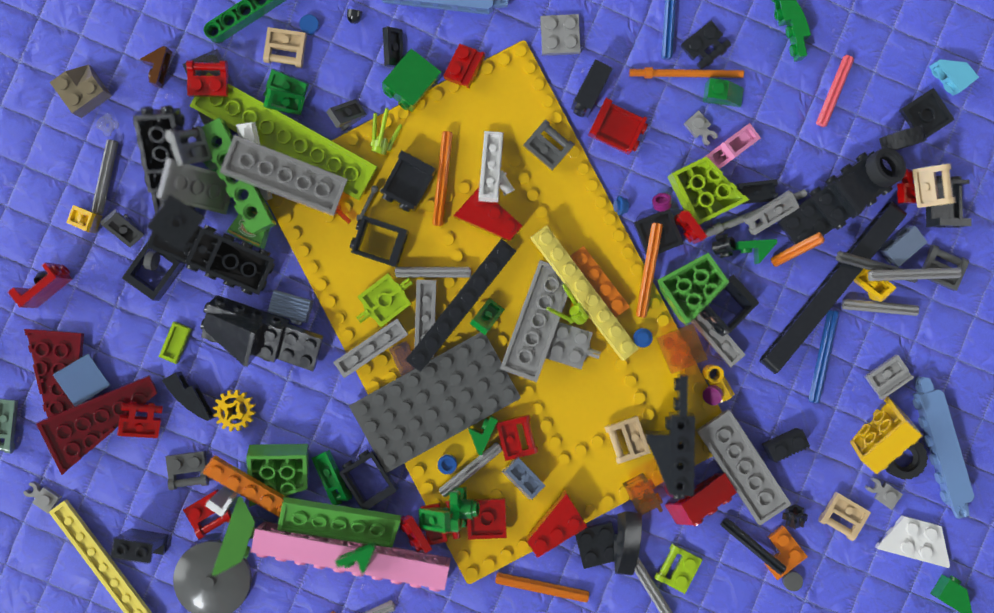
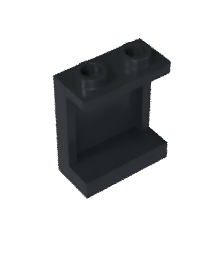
M401 150L396 165L383 189L381 188L379 192L383 194L382 198L392 203L394 200L400 203L399 207L407 212L410 209L415 211L437 171L434 167Z
M936 176L939 199L944 198L942 176ZM962 176L951 177L952 193L956 203L926 207V227L960 228L972 226L971 218H963L962 186L970 184V180H962Z
M131 528L114 538L111 557L149 564L152 561L153 553L160 555L166 553L169 534Z

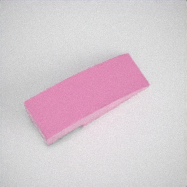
M749 123L706 156L721 169L761 139V137Z

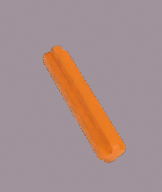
M817 233L772 256L771 262L777 267L824 243L825 238L822 233Z

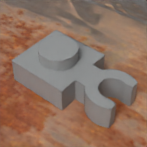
M699 110L683 124L695 138L700 135L703 144L706 146L710 144L707 136H712L714 140L718 137L716 132L709 131L708 127L711 123Z
M871 477L875 486L873 488L865 486V489L871 493H876L874 498L892 510L903 494L888 483L884 482L881 486V482L878 479Z
M30 482L29 485L34 490L33 492L25 490L23 492L24 495L34 497L33 504L49 514L62 496L47 486L41 489L37 482Z

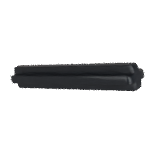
M728 518L723 519L720 525L779 575L785 572L786 566L731 520Z

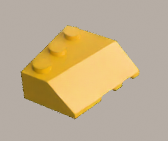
M889 396L883 400L886 403L883 408L874 411L872 414L874 415L873 420L870 423L864 424L850 441L859 459L876 474L886 469L894 459L900 457L907 448L915 444L922 436L910 418Z

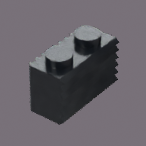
M794 428L762 443L768 459L776 463L781 461V459H785V457L792 456V454L795 455L796 452L799 453L803 449L806 450V447H810L803 430L799 428Z

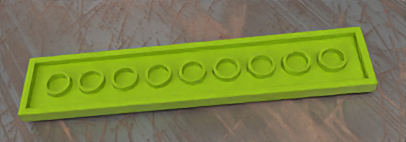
M208 72L206 76H214V75H212V74H210V73ZM228 84V97L193 98L189 105L190 107L213 120L217 118L223 119L228 128L237 132V124L255 122L261 146L346 178L347 182L343 192L357 200L361 199L378 168L376 165L279 111L265 108L263 106L264 103Z

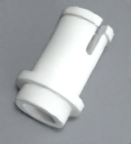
M501 170L499 187L503 195L506 196L515 189L506 177L507 173Z

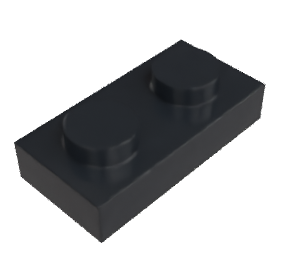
M387 26L382 28L384 66L395 68L404 57L402 29Z

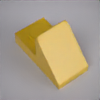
M73 205L66 223L86 232L97 233L103 216Z
M863 268L854 279V282L868 292L870 300L883 302L897 289L889 281H869L868 272L871 270Z

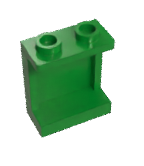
M410 49L384 79L382 89L387 97L396 99L403 109L413 112L415 105L433 84H437L441 79V71L413 49Z

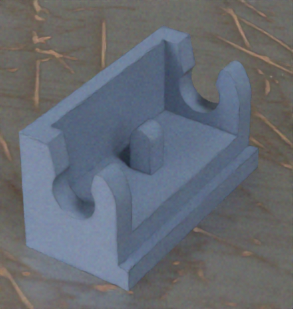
M905 225L886 241L878 252L881 253L889 264L893 263L896 267H900L923 247L927 241L916 226Z
M519 457L502 470L503 474L528 499L532 500L546 486Z

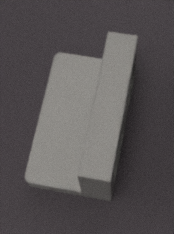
M224 486L209 499L205 506L222 517L237 502L238 496L240 497L241 495Z

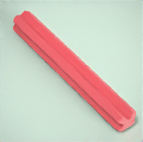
M845 55L842 58L816 122L820 127L828 125L854 61V57L850 55Z

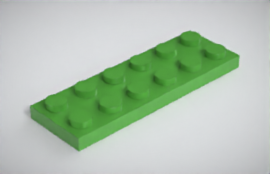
M284 497L277 530L364 544L375 542L377 546L392 548L401 515Z

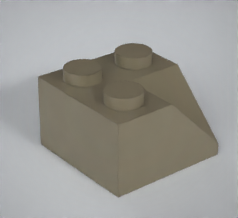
M90 65L67 70L50 82L71 113L80 118L112 97Z

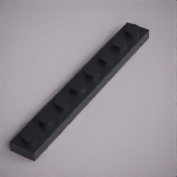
M500 239L405 361L419 372L424 369L516 252L515 249Z

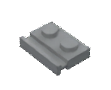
M894 355L864 376L872 389L878 394L879 399L882 400L914 378L899 355Z

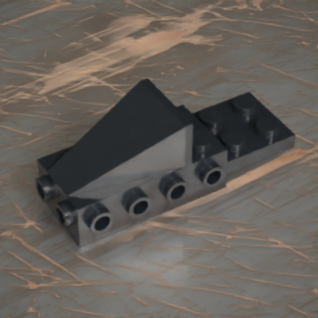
M171 105L162 106L160 109H153L151 106L142 107L133 116V125L136 129L137 144L141 154V164L145 174L144 179L148 193L152 195L155 214L165 201V199L156 196L167 158L175 160L171 144L166 140L165 133L167 130H184L183 126L185 124L184 115L181 114L180 108H173ZM188 138L180 139L181 144L189 143Z
M874 151L868 154L864 152L855 158L856 162L852 165L849 163L844 166L838 176L833 175L825 181L826 185L822 188L818 186L809 193L811 196L799 205V209L777 221L793 245L817 233H822L824 236L832 229L836 228L839 230L847 224L846 220L848 218H855L862 213L866 206L869 207L877 202L876 197L880 194L884 196L893 189L891 186L880 187L869 178L866 172V162L869 156L875 153ZM880 158V166L883 172L892 177V171L885 167L883 159Z
M205 225L204 228L198 226L182 250L152 231L146 247L187 265L186 268L197 272L201 270L205 272V276L216 280V278L224 280V284L230 287L239 286L242 288V292L249 295L253 293L259 295L260 291L264 290L267 284L266 278L268 274L272 273L275 266V259L270 257L271 253L260 249L258 252L252 249L253 245L242 241L241 244L235 242V237L226 233L222 236L216 232L217 229Z
M216 295L210 302L206 303L204 307L205 318L200 326V329H202L201 337L208 339L210 342L219 343L243 366L248 367L257 356L271 362H275L278 359L310 371H314L316 368L324 336L289 324L290 320L219 295Z
M678 374L677 378H674V390L677 391V397L673 398V409L677 412H669V417L665 416V428L669 431L645 430V435L669 495H673L675 499H685V496H694L695 415L687 412L688 375Z

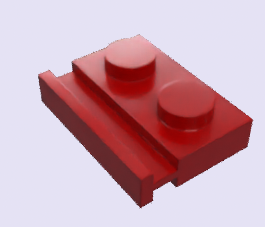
M459 43L443 75L444 79L470 88L485 58V53L478 52L476 49Z

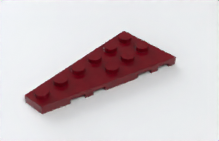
M24 329L25 336H28L29 352L32 353L33 369L39 393L42 394L44 402L42 406L44 412L46 411L47 418L74 407L53 374L82 357L84 333Z
M150 375L36 423L61 475L118 427L120 415L128 416L129 411H121L122 403H130L131 401L137 402V404H145L158 393Z

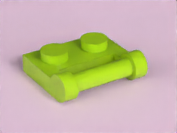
M672 543L665 562L654 578L685 594L703 560ZM680 554L681 557L670 578L666 577L676 555Z

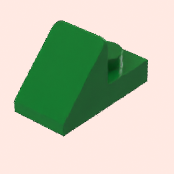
M268 87L263 106L267 109L301 115L305 96L283 88L273 89Z
M777 239L736 242V250H740L741 253H752L753 249L754 264H759L777 244Z
M489 298L469 324L486 335L505 309Z
M490 416L489 419L485 418L481 427L484 430L483 432L468 427L477 453L481 456L498 421V418Z
M449 508L419 509L420 529L442 533L451 532Z
M372 542L338 556L335 560L337 567L344 566L346 569L355 565V561H357L360 571L364 575L376 543Z

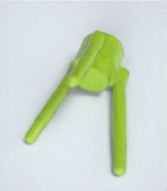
M385 108L380 134L377 138V113L373 114L371 151L386 155L387 151H391L392 145L402 128V124H399L389 143H387L388 139L383 138L388 118V108Z
M562 284V287L574 304L569 310V316L550 307H547L546 310L567 320L570 324L574 322L578 325L585 323L589 316L581 303H577L566 284Z

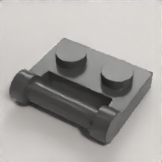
M545 120L523 146L553 171L575 144L571 141L568 142ZM545 131L564 147L563 150L557 149L541 134Z
M196 126L189 130L166 131L165 138L171 144L177 166L212 160L202 127ZM194 137L197 141L181 144L180 139Z
M932 244L928 249V255L922 269L952 268L936 261L935 258L937 256L956 264L962 270V276L960 278L927 280L952 291H957L968 267L969 260L939 249V246Z
M206 450L165 456L169 490L192 485H209V477L202 473L207 465ZM200 471V477L176 479V474Z

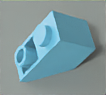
M940 59L929 66L934 77L943 83L944 89L951 93L952 96L960 93L979 78L967 62Z

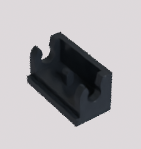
M777 179L735 185L749 199L742 204L769 202L778 197V193L775 192V187L778 185Z

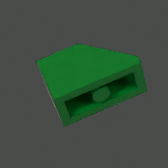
M710 78L705 83L703 102L741 107L744 88L728 80Z
M942 574L930 594L960 613H972L967 589L960 585L962 581L952 575L948 578Z

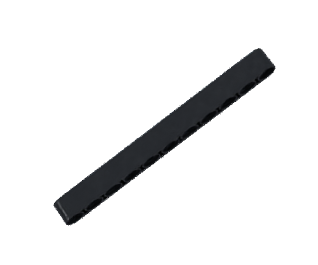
M893 201L888 202L846 253L871 259L903 221L907 213ZM838 262L762 355L759 362L774 374L778 373L863 268Z

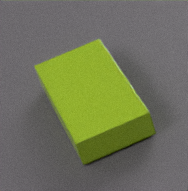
M173 321L158 357L178 364L192 328Z

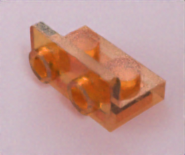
M641 473L622 483L637 513H642L643 515L655 508L659 512L663 511L660 505L663 501L658 492L654 493L653 489L656 487L651 478L647 479Z

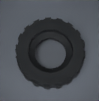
M923 125L884 136L879 138L881 148L886 147L899 150L927 141Z
M917 441L907 448L913 455L910 465L901 467L894 459L886 468V472L900 479L918 477L927 466L928 456L926 449L923 447L924 445Z

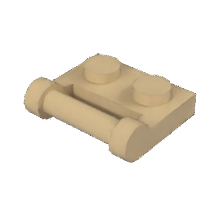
M268 27L263 62L291 64L302 68L307 34ZM272 49L297 52L296 57L272 54Z
M951 163L912 169L917 208L956 203L952 193ZM937 171H941L944 190V198L939 199Z
M638 416L604 427L606 433H609L615 450L617 464L651 453ZM618 429L622 430L629 450L628 454L623 453L616 433Z
M835 492L824 512L820 514L818 521L824 525L831 526L846 535L847 539L854 541L871 512ZM832 513L854 524L853 527L849 529L832 519Z

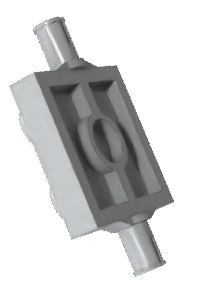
M558 322L546 359L581 370L587 356L599 359L601 351L590 348L593 332Z

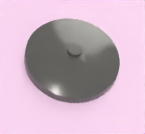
M208 540L194 545L181 556L175 567L173 585L176 596L184 608L191 613H232L248 596L251 588L252 574L246 558H243L242 562L216 576L211 575L223 541Z

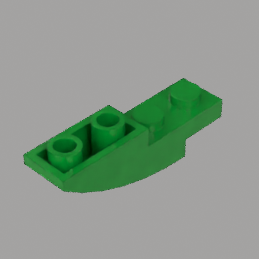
M771 0L775 4V20L778 21L779 26L787 25L785 31L787 38L790 39V55L794 58V62L803 60L807 56L804 41L811 36L800 5L796 0Z

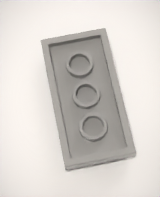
M167 158L156 197L166 200L169 194H171L186 205L222 214L227 213L231 199L225 189L227 187L225 181L220 179L217 172L190 164L177 166L176 160Z

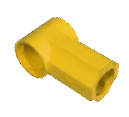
M708 364L703 368L702 375L704 379L707 380L709 385H716L723 392V399L720 403L731 399L735 395L721 367ZM712 369L716 370V376L714 378H710L709 373Z

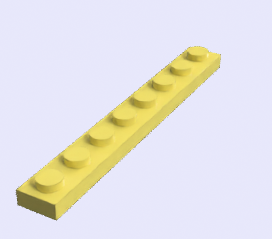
M546 225L531 236V240L563 283L569 288L575 299L581 303L587 315L619 358L625 361L639 348L549 227Z
M64 500L49 512L121 610L124 613H152L70 502Z

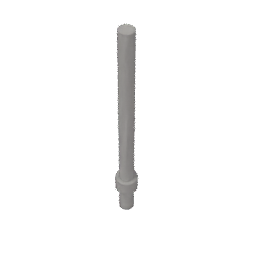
M803 189L793 195L797 201L806 197L807 192ZM746 214L722 224L720 222L714 224L712 228L704 232L708 237L718 236L724 233L725 230L744 223L743 217Z

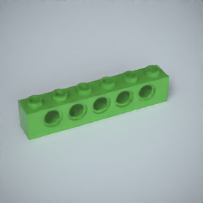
M217 118L202 126L211 152V161L216 163L218 167L217 173L220 179L225 181L227 185L225 189L231 198L233 197L236 203L234 207L237 213L242 215L246 231L257 235L277 225L258 187L240 180L234 183L232 177L220 173L233 140L226 122L221 118ZM219 138H221L222 145L220 147H216V141ZM247 190L249 193L248 198L243 200L241 197L242 192ZM255 207L257 209V215L252 218L250 216V211L252 208Z

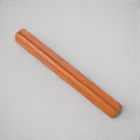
M450 131L442 132L432 221L434 226L443 225L453 136Z
M652 223L636 310L637 317H647L663 225L660 223Z
M500 572L497 573L495 579L496 584L585 603L589 600V591Z

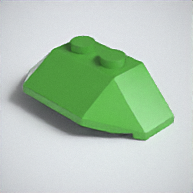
M238 496L211 575L216 576L242 562L243 558L247 559L250 547L247 545L249 539H253L256 527H254L255 521L242 497Z

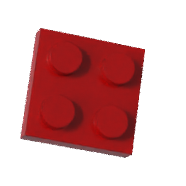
M505 498L474 499V501H479L480 513L474 519H467L468 540L507 538Z

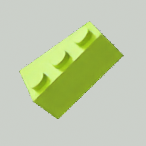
M707 156L667 176L683 210L689 211L699 225L749 200L723 175V172Z

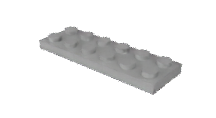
M236 135L233 137L220 169V173L331 216H334L347 182L346 178Z
M540 260L500 367L501 370L533 382H537L560 319L559 316L547 311L546 308L550 307L562 313L568 297L562 287L563 281L547 262Z
M729 409L696 430L759 526L792 505Z

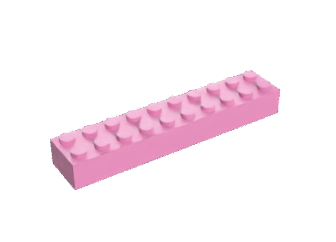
M265 521L254 532L251 553H256L258 557L266 558L272 556L278 561L292 560L295 564H312L318 569L328 567L333 568V571L338 573L348 571L352 572L354 576L362 577L368 575L374 580H383L384 578L391 580L390 582L394 584L409 583L411 587L415 588L425 586L435 592L445 590L451 560L449 557L425 554L398 547L390 548L376 545L364 575H362L357 561H355V565L345 569L344 566L338 568L335 560L338 556L367 544L277 530L278 524Z

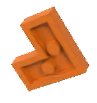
M783 525L767 536L779 551L774 557L786 566L785 572L779 575L764 563L775 579L779 580L808 557Z

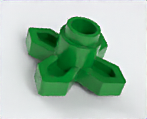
M458 487L456 491L449 493L451 532H460L462 527L467 526V519H474V517L479 516V501L467 499V487Z

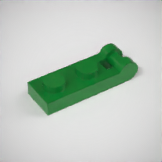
M328 450L311 458L331 503L339 505L342 501L351 500L352 493L347 489L343 478L339 474L340 471L331 451Z

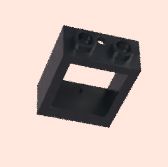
M595 59L573 101L571 109L574 110V114L579 117L586 116L588 118L613 69L612 67Z
M363 216L362 220L359 219L356 225V230H358L356 238L353 237L350 243L351 253L392 267H398L409 231ZM368 224L398 233L389 260L360 251Z
M145 244L122 279L151 300L160 301L185 266V263L160 253L161 256L173 263V265L155 289L135 275L142 266L146 253L152 250L146 247Z
M734 275L727 278L729 283L723 289L742 307L740 312L727 325L713 311L709 304L699 313L703 319L712 325L713 330L721 336L731 333L759 304L757 299Z
M367 449L358 455L360 459L354 463L350 460L342 465L343 470L339 472L358 504L364 510L370 509L398 490V486L389 472H385L374 450L369 452ZM372 458L388 486L366 499L349 471Z

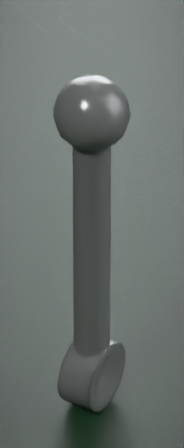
M373 185L371 187V193L363 210L356 217L357 221L359 219L362 220L374 194L379 190L378 186Z

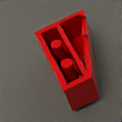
M479 188L453 215L455 219L468 223L508 242L523 227L497 202L479 201Z
M715 473L696 485L694 496H685V499H680L676 503L668 502L665 506L676 524L697 526L704 521L703 518L717 512V507L721 504L730 502L732 496L737 492L725 473Z
M564 490L558 500L550 507L549 511L540 519L526 538L534 554L539 558L585 529L587 525Z

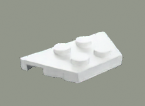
M901 515L895 525L886 532L885 538L875 545V548L946 568L950 567L942 526Z

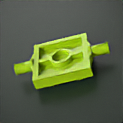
M388 273L357 296L365 309L364 312L356 317L357 320L362 323L371 317L380 327H383L408 308L412 303L406 297L404 290L413 284L409 277L398 284Z

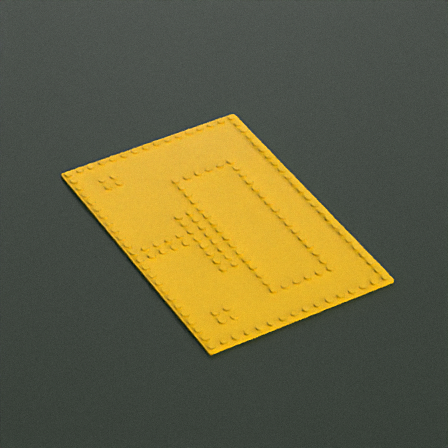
M524 40L484 60L470 88L446 80L429 89L415 105L413 112L403 109L400 105L390 109L383 138L388 139L387 143H389L399 124H402V128L392 145L391 151H387L386 155L371 151L373 119L331 140L378 167L360 200L342 192L334 216L272 193V199L266 200L346 353L396 319L401 322L409 334L356 370L368 395L415 369L405 359L414 349L416 280H436V321L469 278H409L413 284L404 290L406 297L412 303L408 308L383 327H380L371 317L360 323L356 317L364 312L365 309L357 296L388 273L398 284L407 278H397L395 276L396 267L351 253L350 243L353 237L356 238L358 232L356 230L358 222L356 217L361 214L371 193V187L373 185L378 186L379 190L374 194L364 216L409 231L398 267H470L472 276L501 239L468 223L455 219L453 216L480 187L484 131L504 132L501 170L507 173L506 177L515 190L504 196L499 187L497 203L523 227L510 242L504 240L516 252L435 353L434 358L480 333L479 330L469 323L490 298L505 309L486 333L500 361L503 362L540 260L548 263L530 238L546 225L569 256L584 246L630 307L616 317V319L630 338L633 340L635 331L640 328L648 329L652 333L653 340L649 346L644 348L638 347L637 351L625 361H622L590 317L581 325L575 322L570 324L567 320L560 317L559 322L593 332L590 348L601 351L599 359L587 356L580 370L545 358L537 382L507 372L521 398L490 416L498 418L497 422L523 415H530L531 421L529 422L535 446H538L539 452L520 457V459L546 486L532 500L528 499L503 474L502 470L508 467L514 460L505 461L503 450L459 486L467 487V499L505 498L507 538L468 540L467 526L462 527L460 531L461 538L453 539L452 533L447 534L448 541L445 543L467 584H472L531 553L533 550L529 546L526 536L540 519L545 516L564 490L569 495L585 523L663 483L664 480L651 449L649 454L617 464L615 450L609 433H606L604 427L638 416L644 435L645 430L669 431L665 428V416L669 417V412H677L673 409V398L677 397V391L674 390V378H677L678 374L688 375L687 412L695 415L694 466L712 457V454L696 430L722 413L718 404L709 405L704 401L702 394L708 385L654 282L652 284L647 317L636 316L644 263L617 212L614 211L608 195L527 42ZM384 113L377 116L376 138L380 134ZM545 120L568 142L571 141L575 144L553 171L523 146ZM450 131L453 136L443 225L434 226L432 221L442 132ZM545 131L541 134L557 149L563 150L564 147ZM401 150L434 167L437 171L415 211L411 209L409 212L399 207L400 203L394 200L392 203L382 198L383 194L379 192L381 188L383 189L396 165ZM368 224L360 251L389 260L398 233ZM567 297L562 311L567 316H569L570 308L574 306L569 297ZM485 418L470 427L483 432L484 430L481 427ZM522 423L516 424L522 450L527 449L528 446ZM496 425L484 451L495 442L501 445ZM468 428L404 464L425 504L429 505L440 502L441 507H446L445 501L450 500L449 495L443 497L439 492L440 487L480 455L477 453ZM618 429L616 433L623 453L628 454L629 450L622 430ZM445 454L453 455L457 460V468L451 474H443L438 469V461Z

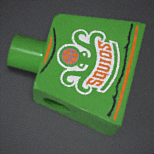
M256 208L250 211L252 218L257 215ZM238 214L228 228L227 233L264 249L270 228L257 235L248 233L243 225L244 219L242 215Z

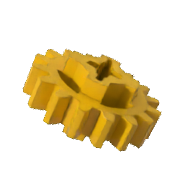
M238 389L234 393L232 390H229L227 395L225 393L220 394L222 399L215 400L218 406L213 407L214 410H217L213 417L219 418L216 422L217 424L223 423L222 429L229 426V431L231 432L234 431L235 427L237 431H240L242 426L244 428L249 426L247 421L253 422L254 419L251 415H255L256 412L252 411V408L256 404L250 403L253 399L252 397L246 398L247 392L240 394ZM230 398H237L233 403L227 401ZM236 407L235 411L238 413L233 414L234 410L231 408ZM236 418L242 420L239 423H232Z

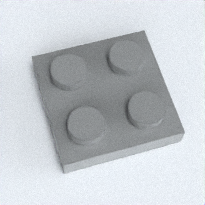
M579 14L540 17L542 56L580 54Z

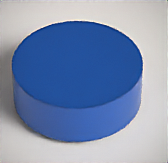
M307 14L300 19L299 26L307 35H313L319 30V21L315 16Z
M450 454L441 456L438 461L440 472L443 474L453 473L457 468L456 458Z

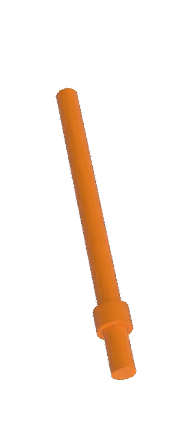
M645 67L644 69H629V76L644 77V79H652L653 77L743 78L744 70L653 69V67Z

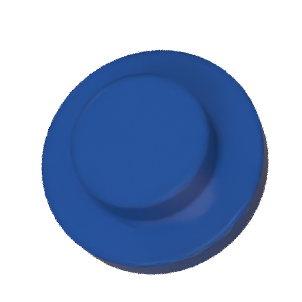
M618 196L613 203V209L617 212V215H623L629 210V201L627 198H623V196Z
M645 328L636 330L633 335V341L638 347H647L653 340L652 333Z

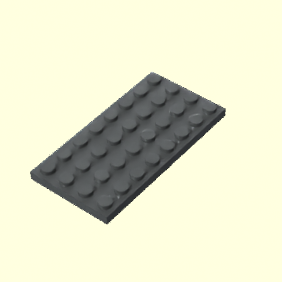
M481 332L431 359L421 372L415 368L349 405L386 473L521 398L508 373L500 369L502 362L486 335Z

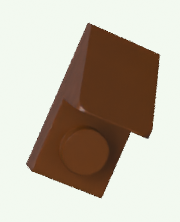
M164 46L140 58L143 63L153 66L148 74L149 83L159 88H163L173 53Z

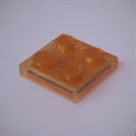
M693 323L656 338L671 374L707 360Z

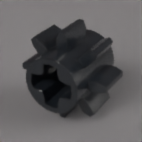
M728 234L716 236V241L712 243L713 252L716 255H720V258L732 256V251L736 250L735 239L728 237Z
M794 504L785 509L782 519L786 520V526L796 529L800 526L804 527L808 514H803L804 508Z

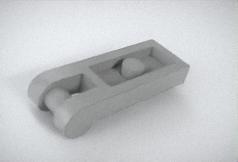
M788 190L753 213L746 214L743 220L745 224H748L750 234L756 235L800 207L793 193ZM760 218L761 222L756 224L755 221Z

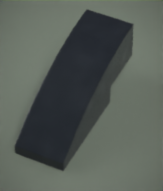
M175 372L162 380L169 392L187 410L206 421L215 418L198 385L189 386L182 372Z
M625 511L617 514L618 533L614 534L615 574L634 575L640 551L642 513Z

